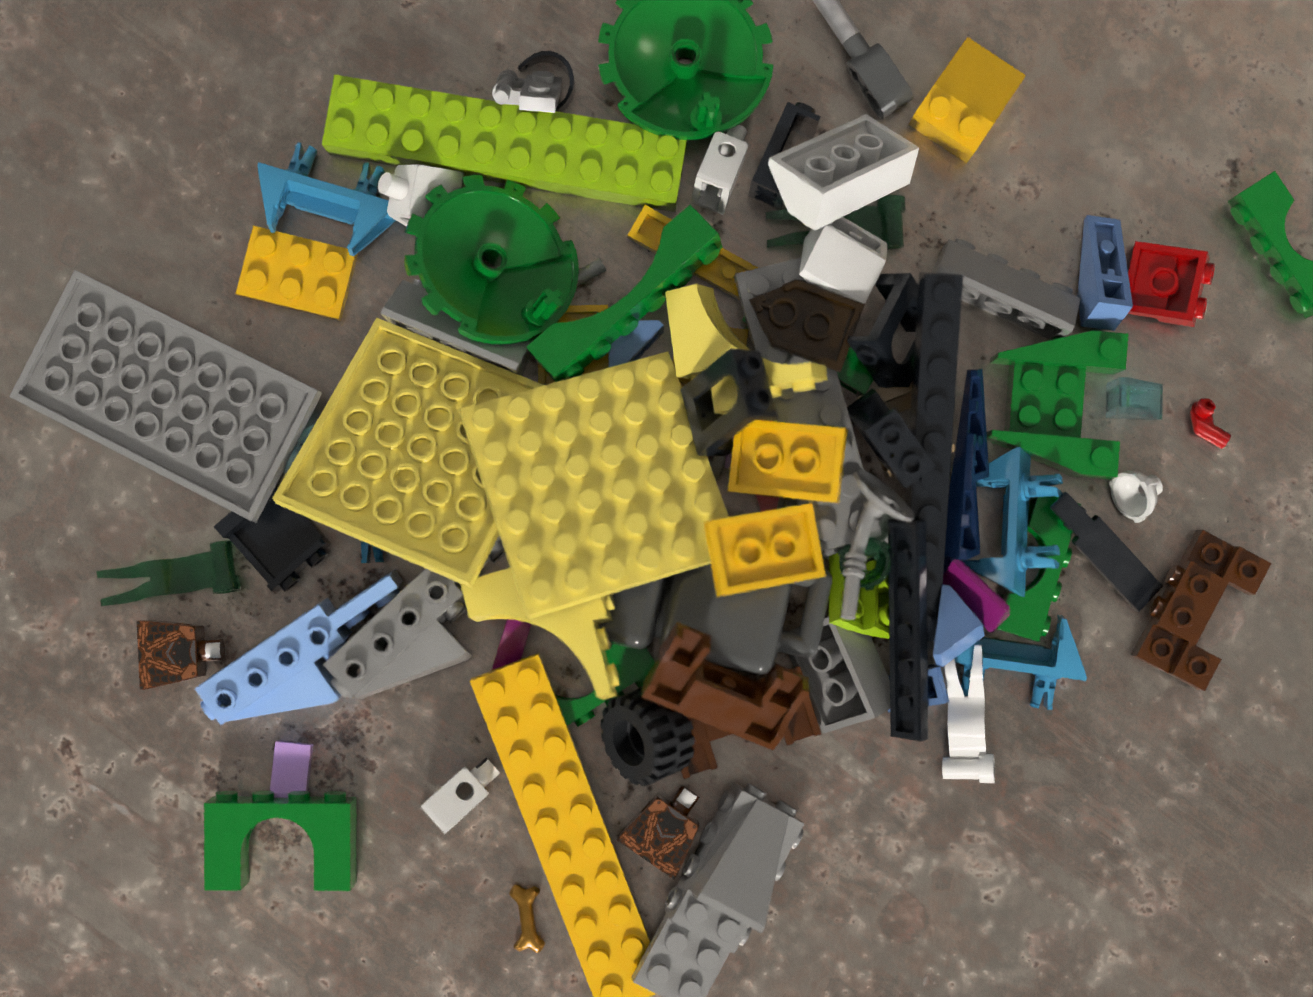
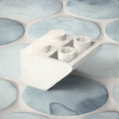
M841 217L815 231L811 229L805 237L799 275L804 277V280L811 285L865 304L886 262L887 243L848 219Z

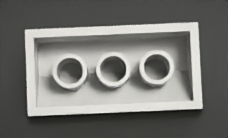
M865 114L770 157L768 165L788 213L815 231L910 184L919 147Z

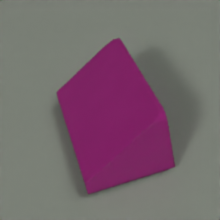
M954 559L943 575V585H950L982 622L983 627L988 632H993L1010 616V606L962 560Z
M507 619L491 671L521 659L531 628L530 623Z

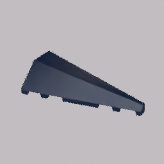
M968 369L966 373L949 487L945 556L957 560H968L980 554L976 481L989 477L983 369Z

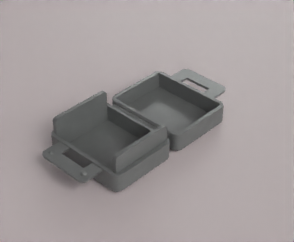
M707 564L612 593L615 609L610 610L612 621L598 625L599 629L603 627L606 629L610 644L643 650L651 645L653 637L660 638L659 643L661 646L676 622H680L711 636L710 651L705 660L726 669L766 676L774 668L778 652L805 658L812 657L817 653L833 578L832 574L825 569V577L717 597L711 564ZM793 584L808 587L799 634L783 630Z

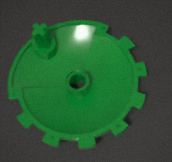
M617 0L615 2L623 11L618 16L614 26L604 22L601 26L598 43L609 44V63L598 64L603 85L614 82L619 93L624 98L617 106L632 123L659 136L670 135L677 140H698L713 137L714 133L718 131L724 133L733 129L747 119L759 106L769 88L773 75V65L763 63L762 44L772 43L773 40L767 23L756 26L752 17L746 11V9L753 5L751 0ZM685 57L690 59L692 63L682 64L677 59Z
M469 175L462 177L465 187L447 193L442 185L435 187L425 196L433 204L431 208L427 211L424 218L412 214L405 230L406 233L416 236L414 255H405L404 258L405 270L408 276L419 275L428 293L422 297V303L432 315H437L443 310L450 317L461 323L458 329L459 334L487 344L505 345L525 342L539 336L553 323H557L567 311L575 295L578 284L579 265L573 240L562 242L558 231L553 223L560 220L556 211L548 203L539 209L523 197L526 187L510 180H506L505 188L503 189L484 185L483 175ZM482 260L488 261L492 264L493 268L486 266Z

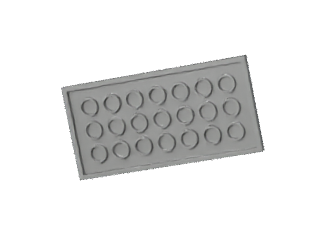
M74 270L9 397L226 509L257 523L322 392Z

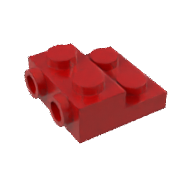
M1135 241L1128 271L1133 307L1128 314L1157 318L1158 322L1195 327L1196 319H1203L1206 312L1207 298L1201 297L1204 284L1211 285L1215 271V263H1209L1208 251Z

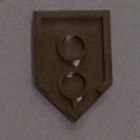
M798 279L749 300L772 348L813 363L826 365V368L841 372L850 347L847 339L849 336H854L865 304Z

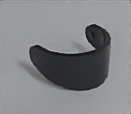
M540 51L534 53L518 66V70L523 72L531 66L543 62L552 63L562 68L570 79L568 92L556 108V111L563 112L569 107L575 94L573 70L569 62L556 52Z

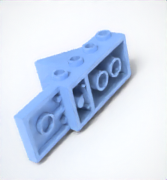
M394 569L337 609L327 597L207 678L195 688L203 700L200 702L204 713L209 719H216L222 725L227 721L331 704L337 701L341 694L330 683L335 677L323 664L347 643L346 639L352 633L350 628L367 617L366 615L370 613L368 607L375 603L378 608H381L400 593L398 587L403 582V579L397 570Z

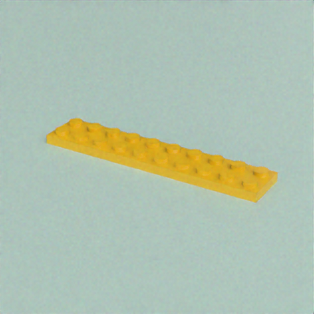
M536 653L471 678L470 683L593 997H650L655 995L656 993L632 981L631 977L651 940L540 654Z

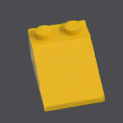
M967 37L924 98L908 125L967 164L1026 75Z

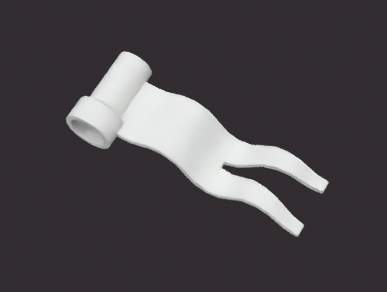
M974 645L968 696H964L957 675L955 658L945 665V678L949 698L948 740L950 757H943L942 775L943 779H979L980 783H995L994 754H986L982 645Z

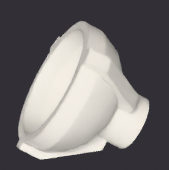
M1124 471L1118 474L1117 478L1109 482L1115 506L1125 517L1134 520V523L1144 521L1152 513L1157 504V495L1163 490L1162 482L1157 476H1147L1138 471Z

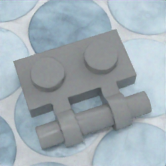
M505 70L498 75L492 95L495 102L500 105H519V110L555 113L562 91V77H554V74L548 71H536L532 75L527 74L525 79L518 78L513 70Z

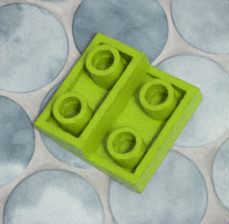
M841 552L830 555L829 572L832 574L833 580L829 595V623L856 633L889 639L888 567L875 560L864 563L866 564V569L863 570L865 577L860 580L856 619L847 620L841 618L846 579L842 573L846 569L843 565L847 560L844 558L845 554Z

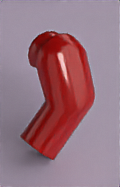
M1201 398L1199 401L1194 402L1190 409L1193 431L1197 436L1223 449L1229 442L1231 434L1214 425L1213 414L1216 408L1214 402L1208 398Z

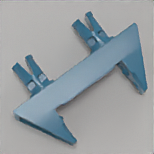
M301 142L295 145L288 169L283 170L258 162L257 167L267 225L272 233L276 232L279 218L283 216L287 204L292 205L296 209L351 225L354 224L353 234L347 249L350 256H355L396 221L387 213L389 200L376 197L379 179L385 173V170L379 165L376 166L370 177L369 162H365L362 166L363 169L356 189L352 190L308 177L318 151L309 145L304 154Z
M1016 447L990 462L989 477L976 481V487L1006 488V495H1004L1001 544V555L1003 557L962 561L977 574L1021 597H1025L1026 571L1028 568L1058 569L1060 565L1054 559L1044 558L1060 555L1058 545L1027 546L1029 500L1031 497H1060L1063 492L1057 487L1051 486L1063 484L1061 474L1030 476L1031 456L1021 447Z
M1057 615L1056 631L1053 634L1051 648L1037 644L983 637L955 658V663L964 665L961 682L964 696H968L974 645H982L983 681L985 669H989V667L1032 673L1035 675L1030 706L1039 709L1043 697L1045 708L1053 710L1057 679L1068 678L1087 681V676L1067 619L1062 615Z

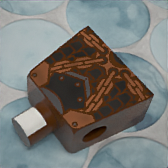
M159 620L137 621L140 690L206 676V661H222L225 658L223 639L205 640L203 625Z
M683 785L671 802L657 793L620 831L617 841L672 879H675L700 826L699 821L689 815V812L700 797Z

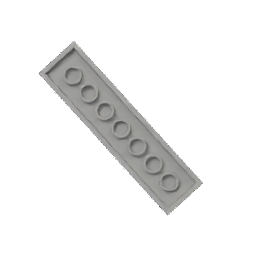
M801 258L736 273L734 276L753 349L760 351L763 358L778 364H801L810 361L772 348L749 300L775 290L795 279L806 282L804 277L799 275ZM826 368L828 380L816 382L815 389L794 392L793 388L781 390L782 396L773 398L779 417L773 420L774 422L848 429L840 502L830 503L794 499L796 506L812 503L821 552L852 544L858 521L864 508L863 502L867 499L854 478V472L857 469L864 470L837 371ZM875 517L869 539L882 535L877 517Z

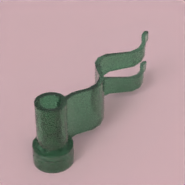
M884 196L877 200V206H864L843 216L885 241L887 249H900L904 247L902 213L906 212L905 196ZM787 209L765 212L766 219L793 220L801 222L788 213ZM810 231L794 232L767 240V247L792 244L803 245L804 239Z
M229 540L210 543L209 552L174 559L145 561L129 567L96 571L97 578L133 579L150 577V581L143 583L133 590L100 599L101 607L136 602L154 596L189 593L206 588H212L213 594H226L242 590L240 575H236L232 543Z

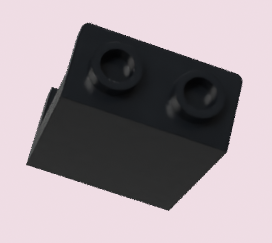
M277 483L257 523L231 511L214 528L223 538H228L267 581V587L271 592L280 591L281 589L286 592L301 579L298 574L306 566L309 565L313 568L328 555L325 549L331 543L308 517L274 502L272 498L279 487Z

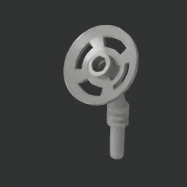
M857 469L854 472V478L867 499L863 502L864 508L862 509L849 553L845 554L844 558L847 561L844 562L843 566L846 569L842 573L846 579L841 618L847 620L856 619L860 580L865 577L863 570L866 569L864 562L867 561V556L864 553L875 517L880 518L885 513L893 518L911 522L915 517L909 505L893 489L862 469Z

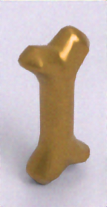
M516 884L509 892L519 907L521 936L514 944V949L518 951L529 948L535 953H539L545 945V941L537 934L535 928L533 902L541 891L536 886L525 889Z

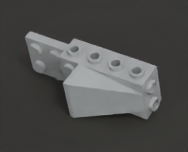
M500 535L483 567L490 560L493 563L498 562L506 554ZM425 568L323 664L335 677L330 683L345 698L348 696L350 699L352 697L365 699L373 694L467 661L472 655L443 625L447 620L452 624L467 610L464 606L463 593L459 590L461 584ZM480 571L478 577L482 576L484 573Z
M734 782L732 783L730 789L726 790L718 803V811L712 822L705 826L698 848L687 859L679 883L671 889L667 896L664 908L666 915L631 977L634 983L661 997L707 996L729 953H735L739 945L745 944L751 933V928L760 933L765 928L774 883L781 878L785 871V859L791 848L795 849L803 837L804 831L802 828L804 823L795 816L798 811L797 809L781 800H778L775 805L764 799L767 795L764 791L749 783L745 788Z

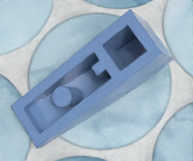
M1087 215L1084 219L1077 297L1081 298L1079 304L1081 327L1115 331L1133 307L1121 222L1119 219Z

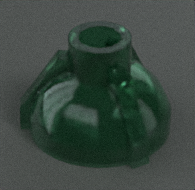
M869 537L864 555L867 556V560L873 557L876 560V566L870 571L867 568L863 570L865 577L860 580V587L865 588V591L874 590L875 586L885 580L891 569L890 546L886 541L881 542L873 537ZM851 544L845 545L842 550L839 549L837 555L840 556L839 567L841 573L846 569L843 566L844 562L847 561L844 557L846 553H849Z

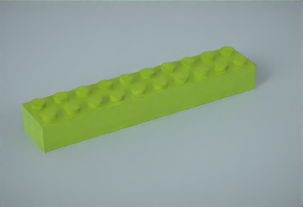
M334 74L322 146L329 155L393 166L425 165L461 171L464 173L463 176L483 175L484 181L505 184L506 180H510L526 188L640 207L647 205L652 209L676 212L687 140H677L670 135L659 136L630 123L558 111L551 113L519 110V105H500L491 100Z

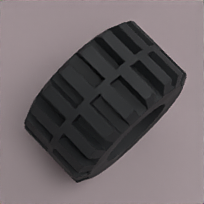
M642 688L607 703L608 707H605L602 712L603 719H601L600 726L603 733H601V737L606 747L604 749L607 756L609 755L612 765L615 769L619 770L623 778H629L632 784L647 786L679 772L689 765V759L694 754L692 745L695 744V737L691 731L693 729L692 723L685 715L643 698Z

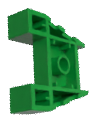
M1092 330L995 354L990 358L991 364L1009 365L1004 431H988L987 440L1006 449L1012 450L1016 447H1021L1031 456V460L1046 464L1071 477L1102 480L1117 478L1120 441L1081 438L1086 372L1115 375L1126 370L1129 334Z

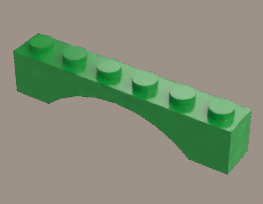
M691 205L687 206L663 227L660 245L651 266L641 281L625 297L593 316L571 322L553 323L526 348L555 382L582 375L584 368L594 359H601L609 352L611 344L621 335L627 336L634 331L643 316L648 312L658 310L666 300V291L684 287L698 268L703 264H710L717 258L720 249L723 248L719 233Z

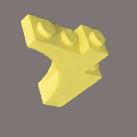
M693 284L665 292L676 377L694 379L730 348L750 350L737 338L724 320L713 288ZM762 357L773 398L782 396L781 390L793 388L794 392L815 389L816 382L828 380L826 365L812 362L778 364ZM731 375L726 376L711 388L714 413L726 414L736 402L737 384Z
M511 568L477 577L472 588L461 584L470 619L476 622L493 619L517 620L550 631L561 639L579 658L593 683L598 698L604 700L617 696L615 686L620 685L619 675L615 664L608 663L605 650L611 647L606 629L604 627L599 629L598 625L612 621L610 610L615 609L612 594L527 619Z

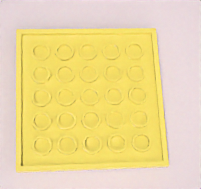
M376 317L272 499L282 507L472 588L500 534L460 416V408L544 385Z
M668 351L460 408V416L527 619L711 564L703 522L728 518L729 515L707 456L697 455L680 390L682 387L678 377H676V371Z

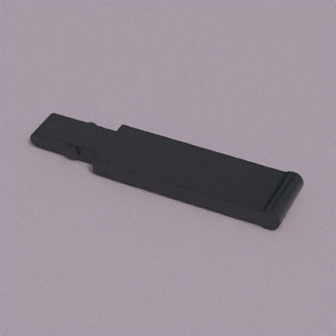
M1064 492L1050 507L1064 523L1063 526L1075 535L1071 542L1135 611L1140 612L1163 587L1099 516L1094 515L1091 518L1086 513V509L1079 506L1067 492Z

